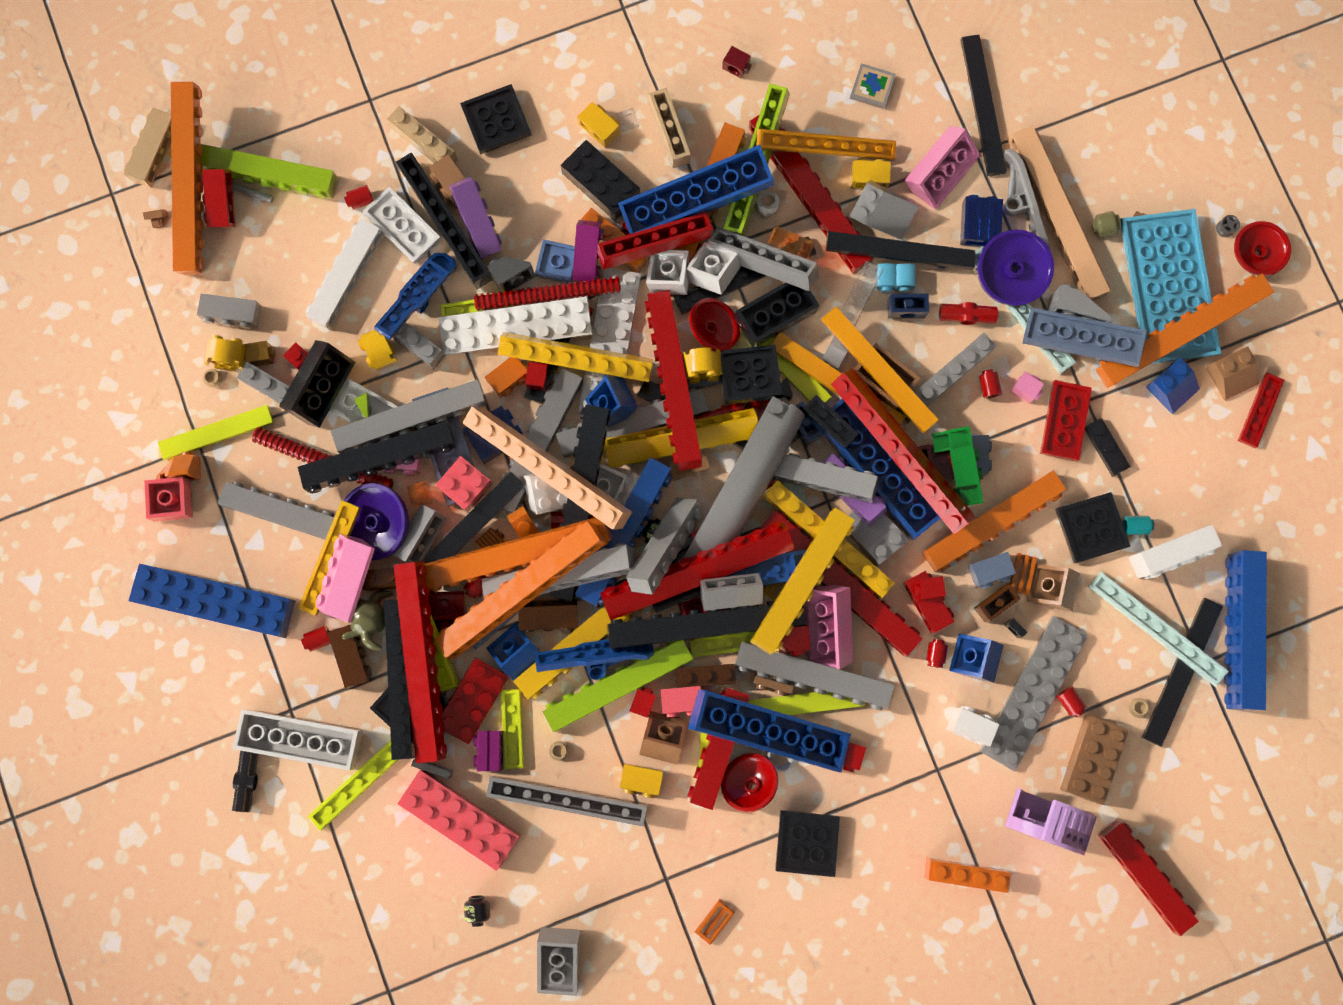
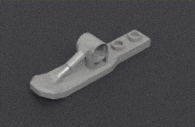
M1011 148L1006 149L1004 158L1010 166L1011 174L1007 199L1003 207L1004 212L1010 217L1027 212L1030 220V232L1039 236L1051 251L1024 162L1016 151ZM1015 203L1018 208L1011 209L1008 204Z

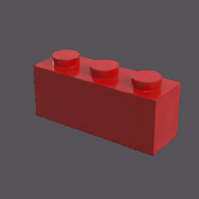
M202 170L201 183L204 186L202 200L205 205L204 221L207 227H236L231 170Z
M924 571L903 582V585L930 634H933L955 621L953 620L954 614L949 607L947 608L943 602L945 600L944 597L919 600V596L915 595L914 585L917 584V580L933 578L930 573Z

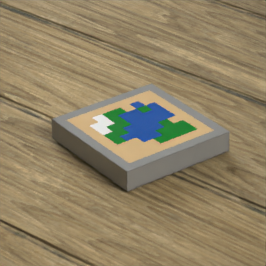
M861 63L850 99L885 109L896 74Z

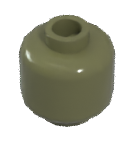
M1113 211L1096 215L1095 222H1092L1094 234L1098 233L1101 238L1116 235L1119 229H1121L1119 214L1115 215Z

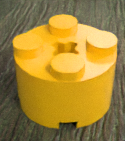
M376 330L360 335L361 339L357 340L361 350L366 351L368 355L366 361L370 368L379 370L398 361L397 358H393V355L396 353L390 340Z
M211 335V339L207 341L204 364L209 366V363H212L214 368L220 370L236 371V368H240L241 371L245 363L246 345L239 338L227 340L219 335Z
M696 348L689 350L690 354L686 355L685 352L682 354L686 379L689 380L690 384H698L702 380H708V382L719 381V377L722 374L719 349H716V352H712L711 348Z

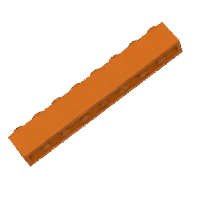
M724 122L707 166L738 154L739 149L744 148L747 140L744 137L745 130ZM718 209L707 213L711 225L713 223L711 217L713 213H717ZM705 240L672 250L688 251L690 263L697 254L699 246L702 247Z
M1053 470L971 521L956 534L952 533L928 548L922 554L934 572L937 570L943 572L951 567L949 563L953 560L961 561L967 557L966 552L969 550L977 551L983 547L982 542L988 539L991 542L999 537L998 532L1004 529L1007 532L1015 527L1014 522L1020 519L1023 522L1031 517V511L1036 509L1039 512L1047 507V501L1052 500L1055 502L1063 497L1061 493L1067 489Z

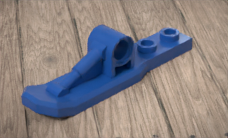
M434 253L400 290L398 299L376 323L374 330L391 340L415 311L422 314L428 307L431 296L448 276L456 270L455 259L446 253Z
M806 550L780 554L724 577L759 573L763 586L785 582L792 575Z
M608 639L585 642L570 648L534 653L537 672L587 666L589 677L598 680L605 676L608 667L616 663L631 659L648 660L654 656V649L652 644L609 649Z

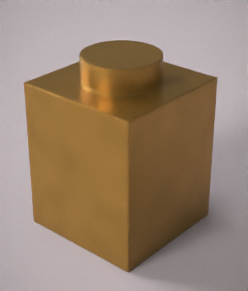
M267 341L244 344L246 345V362L254 366L274 363L275 349Z

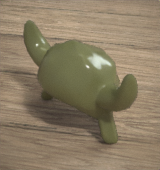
M380 590L374 592L368 600L359 598L351 621L352 631L344 633L342 638L346 640L361 635L362 642L367 648L382 650L383 647L373 641V636L380 634L385 628L384 608L379 602L385 597L392 596L393 593L387 590Z

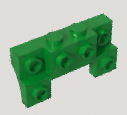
M970 426L932 433L935 453L950 450L956 488H953L967 506L984 503L980 480L984 479L982 468L977 467V461L980 460L978 449H974Z

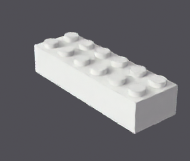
M241 709L232 749L350 771L355 770L363 730L250 709Z

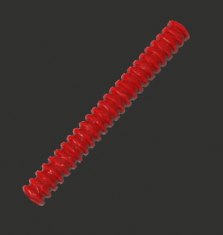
M615 276L613 279L612 277H609V279L604 278V280L598 278L597 281L595 279H592V281L586 280V282L580 281V283L575 281L574 284L569 282L568 284H557V286L551 284L550 287L548 285H545V287L539 286V288L535 286L533 289L528 287L527 290L524 288L521 290L516 289V291L510 290V292L504 290V293L498 291V293L492 292V294L487 293L486 295L481 293L480 296L475 294L474 304L477 311H480V309L486 310L488 308L491 310L492 307L497 309L498 307H509V305L515 307V304L521 306V304L527 305V303L533 304V302L537 304L539 301L544 303L546 300L550 302V300L572 299L573 297L579 298V296L585 297V295L591 297L593 294L597 296V294L603 295V293L608 295L609 292L612 294L614 292L620 293V279L618 276Z
M257 427L252 434L253 443L263 444L264 447H268L271 450L274 449L276 452L279 451L281 454L285 453L286 456L290 455L291 458L296 457L297 460L302 462L307 461V464L333 456L325 452L322 453L320 450L317 451L315 448L311 449L310 446L306 447L305 444L300 445V442L289 440V438H284L282 435L279 436L277 433L273 434L272 431L267 429L262 430L261 427ZM376 474L374 476H361L356 483H362V485L375 483L392 488L394 481L392 478L388 479L387 476L382 477L381 474Z

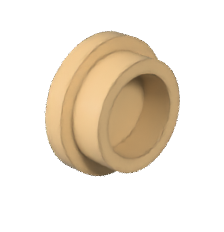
M208 369L203 375V382L211 388L219 386L223 379L221 372L217 369Z
M1135 698L1129 703V711L1134 717L1141 718L1149 712V705L1146 700Z
M556 741L550 746L549 754L552 759L562 761L568 756L569 748L565 742Z

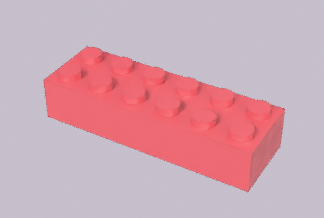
M419 770L397 803L496 871L501 867L522 835L424 770Z

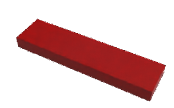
M1268 372L1264 374L1237 441L1253 448L1258 447L1285 381L1284 379Z

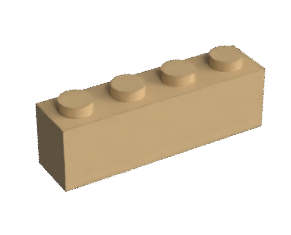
M667 87L649 93V103L672 167L676 168L690 163L691 154Z
M400 106L387 118L391 129L431 162L435 163L448 154L454 163L457 162L458 159L453 149Z
M153 107L151 112L148 113L145 126L139 133L138 142L132 149L131 158L124 167V175L130 181L152 187L171 143V113Z

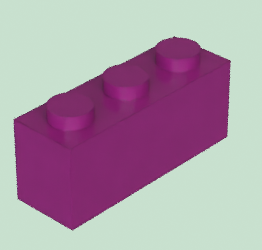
M578 220L576 224L572 280L592 281V279L596 280L597 277H600L601 265H598L599 256L597 250L598 243H600V240H603L604 236L601 222Z

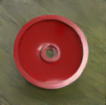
M1257 221L1246 225L1237 234L1234 242V254L1238 263L1247 272L1257 276L1262 273L1264 276H1270L1281 271L1289 262L1291 243L1287 234L1279 226L1271 222Z
M705 298L697 302L691 309L689 316L691 330L695 338L704 347L711 348L712 351H716V349L720 351L729 350L735 346L740 337V327L734 319L735 313L724 302L714 298Z
M749 753L735 758L727 766L721 783L724 799L732 808L740 812L749 813L761 810L772 801L777 792L779 783L777 770L769 759L759 754ZM756 784V788L752 790V786Z

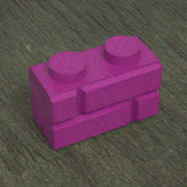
M477 731V735H474V747H477V755H474L473 758L474 767H477V771H503V731Z

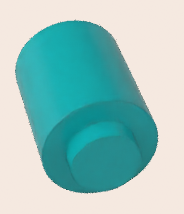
M1124 516L1123 526L1126 535H1149L1154 530V521L1150 516Z

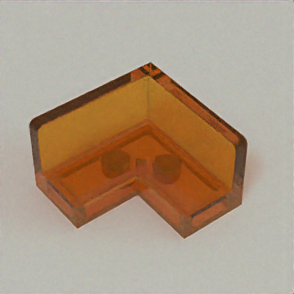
M775 225L767 243L783 249V251L808 259L815 242Z

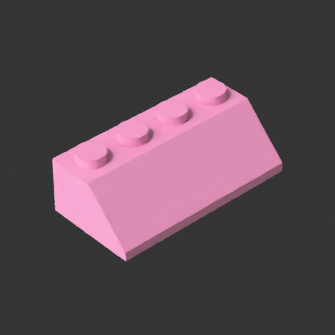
M949 126L905 179L912 193L933 209L938 208L980 157V153L966 129Z
M340 534L339 538L335 541V551L333 557L328 562V573L323 578V588L321 594L317 597L316 605L322 613L351 623L375 548L361 538Z
M838 585L814 586L812 590L814 595L809 602L805 601L806 626H809L811 648L808 651V661L835 669L844 668L854 663L850 587Z

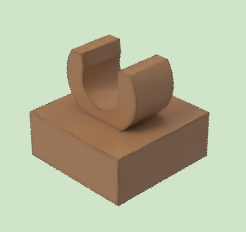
M160 209L142 212L144 220H151L153 228L164 227L162 218L168 217L167 210Z

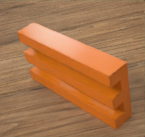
M1021 553L1016 554L1014 563L1016 574L1012 575L1010 585L1017 593L1029 595L1037 557L1022 555ZM1024 559L1018 588H1015L1020 561ZM1028 561H1030V566H1029V571H1028V575H1027V580H1026L1025 589L1022 590V589H1023V584H1024V579H1025V574H1026V570H1027Z
M719 899L694 932L711 945L735 912ZM719 906H721L722 909L714 918V920L710 923V925L707 927L704 933L700 932L706 925V923L710 920V918L713 916V914L716 912V910L719 908ZM727 911V916L724 918V920L721 922V924L718 926L715 932L711 935V937L708 938V933L712 930V928L715 926V924L718 922V920L721 918L724 912Z

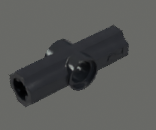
M240 751L238 770L233 777V789L235 791L232 811L251 812L253 791H255L258 783V775L256 773L257 753Z

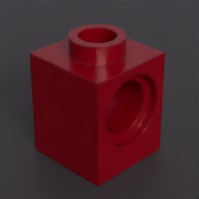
M731 46L723 59L722 69L741 79L744 73L747 74L752 66L750 63L751 55Z

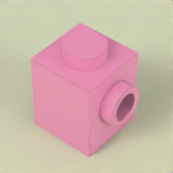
M1024 372L1011 389V392L1030 404L1034 399L1037 401L1043 393L1041 388L1044 384L1040 382L1041 380L1037 376Z

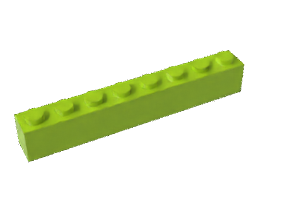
M769 83L749 149L757 145V129L779 130L790 96L788 88ZM762 149L768 164L772 150ZM759 192L731 204L724 226L725 230L744 237L746 236Z
M201 144L203 148V155L201 156L203 170L227 169L231 170L232 180L240 179L248 184L260 183L268 188L275 186L283 191L295 190L302 195L314 194L322 199L326 197L332 198L337 181V176L333 170Z
M684 640L667 642V647L663 649L660 646L655 648L654 656L648 660L634 659L632 660L634 664L628 667L624 664L616 668L615 674L611 676L608 673L605 674L603 678L598 679L599 682L596 684L587 683L580 687V692L574 694L572 691L564 695L563 701L559 703L553 701L545 705L546 710L542 712L552 732L568 726L692 661L693 658Z

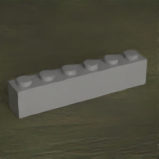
M718 227L709 239L711 244L738 253L740 266L807 291L812 289L819 278L816 262Z
M985 333L981 334L914 393L928 407L988 356L997 346ZM898 406L896 410L906 416L905 420L909 424L911 419Z
M793 453L784 455L772 477L773 480L873 503L879 482L878 476H875L873 472L864 471L862 473L848 466L841 468L832 462L824 464L820 463L817 459H803Z
M235 481L232 484L225 482L217 504L324 540L326 539L334 520L333 513L324 510L322 513L315 511V507L306 504L304 507L297 505L298 502L287 499L285 502L279 500L280 496L269 493L267 496L261 494L262 490L251 487L248 490L243 488L244 484Z
M679 497L675 499L626 576L631 591L652 595L660 585L671 563L676 559L679 550L685 544L697 521L701 518L702 510L699 507L698 500Z

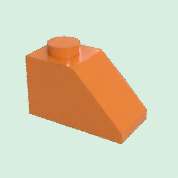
M182 452V455L174 456L156 476V479L185 477L191 481L201 480L200 457L194 455L193 452Z

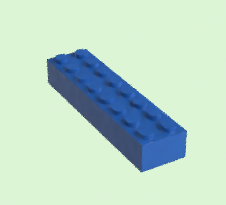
M757 145L628 198L618 204L629 234L703 212L709 213L773 187L775 183L760 145Z
M841 399L831 409L859 434L845 449L825 430L823 436L849 467L855 468L856 471L862 473L870 471L875 473V476H878L879 482L875 496H880L886 502V511L913 541L940 519L939 515L846 402Z
M650 457L624 504L626 508L632 511L623 529L610 530L612 539L608 541V545L601 548L610 549L614 548L616 544H626L634 550L636 537L640 538L642 536L645 521H649L654 513L653 506L660 503L663 497V488H668L672 481L671 468ZM617 577L580 585L575 595L596 608L599 605L603 606L604 603L600 592L608 587H614Z
M1242 550L1228 554L1225 561L1227 568V577L1225 579V586L1227 588V596L1225 598V606L1227 607V615L1225 617V625L1227 626V634L1225 636L1227 654L1225 655L1224 662L1229 672L1224 677V682L1227 685L1224 702L1226 709L1266 710L1267 552Z
M140 563L128 600L137 604L286 638L296 602L289 598Z
M698 690L688 726L690 730L839 773L842 772L851 736L850 733L706 690Z

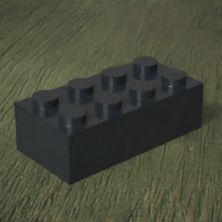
M587 140L560 165L562 174L615 222L622 215L618 203L640 194V187Z
M785 282L736 310L734 319L750 345L758 347L777 336L780 332H784L815 314L820 305L811 291Z
M315 340L279 407L307 425L320 428L356 362L330 343Z

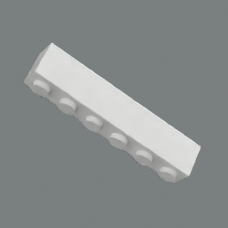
M359 219L358 223L353 225L349 239L344 241L340 255L335 257L331 271L326 273L322 287L317 289L313 303H310L306 309L305 316L310 321L328 330L332 328L383 236L379 227L362 219Z

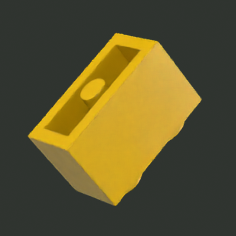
M593 101L577 116L578 125L604 148L620 133L619 122L613 116L609 117L605 109L599 104L596 105Z
M860 158L853 160L851 166V188L864 189L867 182L872 180L888 189L890 185L891 162L883 159L867 161V159Z
M624 764L620 788L623 789L624 793L635 795V791L642 792L644 797L654 798L655 795L659 796L663 771Z

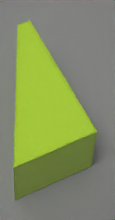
M366 392L354 399L365 418L370 417L369 395Z

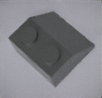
M503 256L502 258H495L487 266L492 279L502 293H504V290L510 292V290L518 288L535 277L533 267L528 261Z

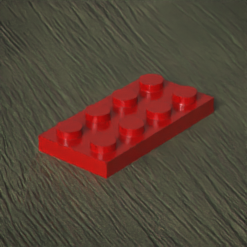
M1058 380L1053 381L1040 454L1076 462L1080 460L1092 387Z
M474 657L443 709L442 723L445 727V732L469 745L509 676L479 658Z

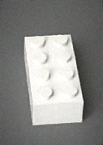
M1212 524L1128 558L1137 578L1145 577L1146 580L1179 568L1184 564L1197 561L1199 558L1217 553L1216 548L1221 547L1222 544Z

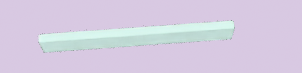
M984 246L975 251L976 270L978 258ZM1030 303L1021 306L1005 305L1025 330L1030 310L1033 308ZM1038 347L1060 375L1076 363L1070 353Z
M1100 572L1088 586L1213 686H1217L1229 672L1103 572Z

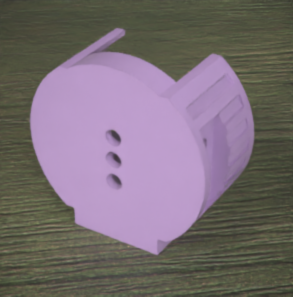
M1017 788L1005 827L1085 856L1097 816L1056 800L1052 802Z

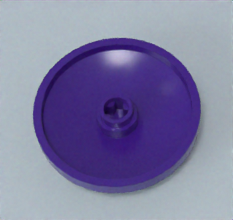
M1008 230L996 235L983 247L977 262L978 280L985 293L994 301L1008 306H1021L1038 299L1049 287L1054 274V260L1049 247L1039 236L1025 230Z
M369 483L353 489L345 497L344 501L361 507V510L350 536L361 538L375 548L371 561L383 560L392 556L405 541L409 527L408 510L403 499L395 490L382 484Z

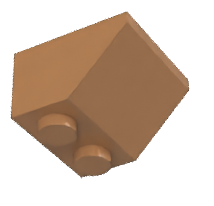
M1248 346L1206 367L1223 400L1258 385L1257 361Z
M1036 564L1027 601L1055 609L1073 611L1080 573L1067 567Z
M650 711L639 755L677 765L688 721Z

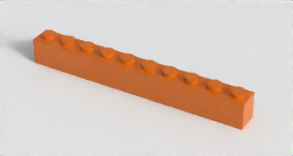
M193 81L171 82L173 271L179 274H202V268H204V259L202 257V250L204 249V241L202 239L204 223L201 220V212L204 209L203 202L201 201V193H203V185L201 183L203 170L201 156L203 155V148L200 142V137L203 135L200 125V118L203 115L202 108L200 107L202 90Z
M1262 273L1257 277L1254 274L1244 279L1245 283L1243 285L1235 284L1228 289L1229 293L1224 295L1221 292L1212 298L1213 302L1209 304L1204 302L1197 306V311L1194 313L1188 311L1180 316V321L1175 322V320H1172L1164 325V330L1159 331L1157 329L1148 334L1149 338L1144 342L1139 367L1106 360L1099 362L1101 366L1095 370L1107 389L1275 293L1264 274Z
M595 517L424 564L427 569L426 583L430 592L442 589L441 586L444 585L453 587L460 584L459 581H475L481 575L490 577L497 574L496 571L503 570L504 572H509L518 565L527 567L533 559L544 555L546 549L557 545L564 535L571 534L580 523L586 521L597 526L607 542L605 545H608V541L612 539L610 527Z
M589 521L580 523L575 531L564 535L557 545L546 549L544 555L533 559L527 568L516 572L514 578L503 582L497 591L486 595L485 600L480 604L472 606L466 615L455 619L453 625L442 629L439 632L440 635L434 639L445 658L456 659L603 547L607 542L597 526Z

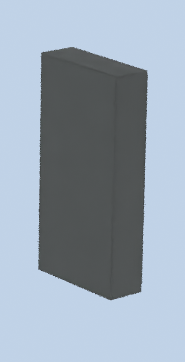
M413 759L411 767L448 779L453 774V770L430 762L416 763V760Z

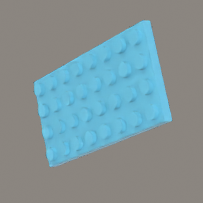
M1196 209L1126 217L1120 220L1138 329L1147 330L1145 340L1149 338L1148 334L1157 329L1159 331L1164 330V325L1170 321L1175 320V322L1181 320L1180 316L1186 312L1191 311V313L1197 311L1196 307L1200 304L1212 302ZM1217 326L1151 364L1172 362L1180 357L1183 360L1219 356L1221 348Z

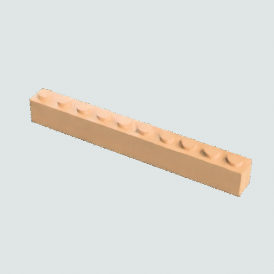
M1032 125L1012 133L1008 142L1024 162L1036 202L1076 288L1092 301L1105 297L1110 292V284L1102 274V267L1094 257V250L1086 240V233L1078 223V216L1071 208V201L1063 191V184L1055 174V167L1048 159V152L1040 142L1038 131H1035Z
M471 407L463 421L464 425L611 529H623L632 511L485 408Z

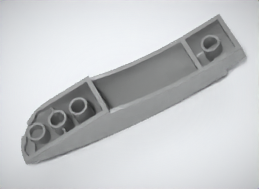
M775 397L771 398L683 558L692 557L700 551L710 550L718 544L731 542L741 535L805 418L804 413L793 404L788 405Z

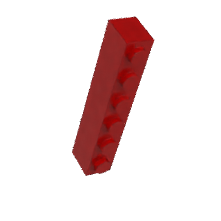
M703 212L598 243L597 253L604 270L711 237L713 228L707 212Z
M726 688L725 691L720 693V695L748 703L750 696L730 688ZM707 735L706 740H709L707 748L703 747L699 758L703 761L701 767H696L693 778H696L694 786H690L687 797L690 798V803L713 810L735 742Z
M1115 821L1098 835L1170 930L1174 934L1182 936L1199 922L1195 917L1196 912L1190 905L1184 903L1182 900L1184 897L1176 888L1173 889L1169 883L1171 881L1170 878L1156 867L1158 865L1156 860L1151 855L1148 856L1146 854L1143 843L1132 836V829L1125 822Z

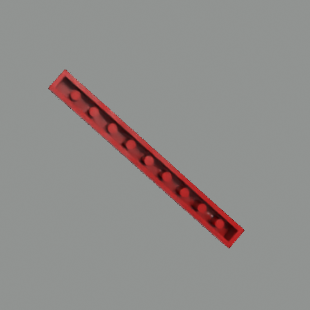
M759 115L749 121V130L752 134H754ZM779 128L780 131H786L784 128ZM772 150L771 161L826 238L828 231L861 235L858 231L854 230L849 217L844 216L841 212L842 209L837 201L834 202L831 198L829 189L826 186L823 187L819 175L811 170L810 164L805 157H802L799 152ZM838 253L853 275L872 263L874 258Z
M670 290L648 293L645 309L646 313L650 312L651 317L647 318L649 329L653 328L654 332L650 335L652 345H656L657 349L653 350L655 362L659 361L660 367L656 368L658 378H662L663 382L660 384L661 395H665L666 398L663 401L664 412L669 414V418H666L667 429L672 431V435H669L670 446L675 447V453H672L674 465L678 464L679 471L702 467V458Z
M853 368L843 372L831 384L832 387L953 534H956L975 519L976 516L858 373Z
M774 510L758 528L764 529L775 522L783 521L789 529L795 548L788 552L807 550L813 541L812 537H806L801 533L803 530L794 523L792 525L787 520L788 517L780 510L779 512ZM833 562L829 569L825 568L822 573L824 578L821 584L823 586L838 585L850 587L851 611L902 656H908L923 639L919 636L920 632L915 627H909L905 624L906 620L900 614H894L889 610L891 608L889 604L883 600L880 602L875 597L876 593L868 587L865 589L860 584L861 580L853 574L850 576L845 571L847 568L842 563Z
M783 521L775 522L767 528L754 530L749 535L736 537L731 542L718 544L715 548L700 551L692 557L682 558L678 562L671 564L668 572L665 573L660 585L652 595L631 591L627 580L615 587L606 588L600 592V595L611 621L700 586V580L727 576L795 548Z
M424 561L395 564L394 574L416 763L437 762L446 759L447 746L444 741L443 708L439 697L438 667L435 662L436 648L433 644L434 629L431 625V607L428 600L429 588L426 583L427 569Z

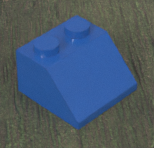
M1181 357L1171 363L1146 386L1171 414H1174L1200 390L1194 371Z
M606 375L585 399L587 404L611 409L608 427L627 419L638 407L624 378Z
M516 623L486 648L499 667L513 681L535 663L534 653L540 652L523 630H519V626Z
M959 634L949 671L994 683L1004 645L990 639Z

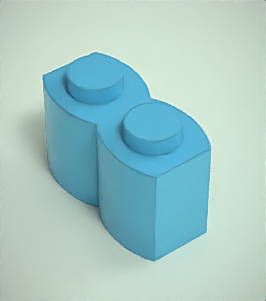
M877 264L876 290H881V293H891L892 290H898L900 293H910L911 290H914L915 264Z

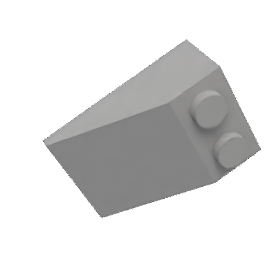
M869 180L850 217L871 228L902 239L919 205Z
M1060 285L1050 296L1047 311L1108 323L1112 321V317L1072 285Z
M854 512L848 515L855 520L852 524L854 529L849 536L876 567L909 541L885 514L870 527Z
M540 928L537 940V993L577 996L581 930Z

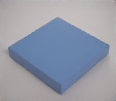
M543 239L535 276L572 283L575 246Z

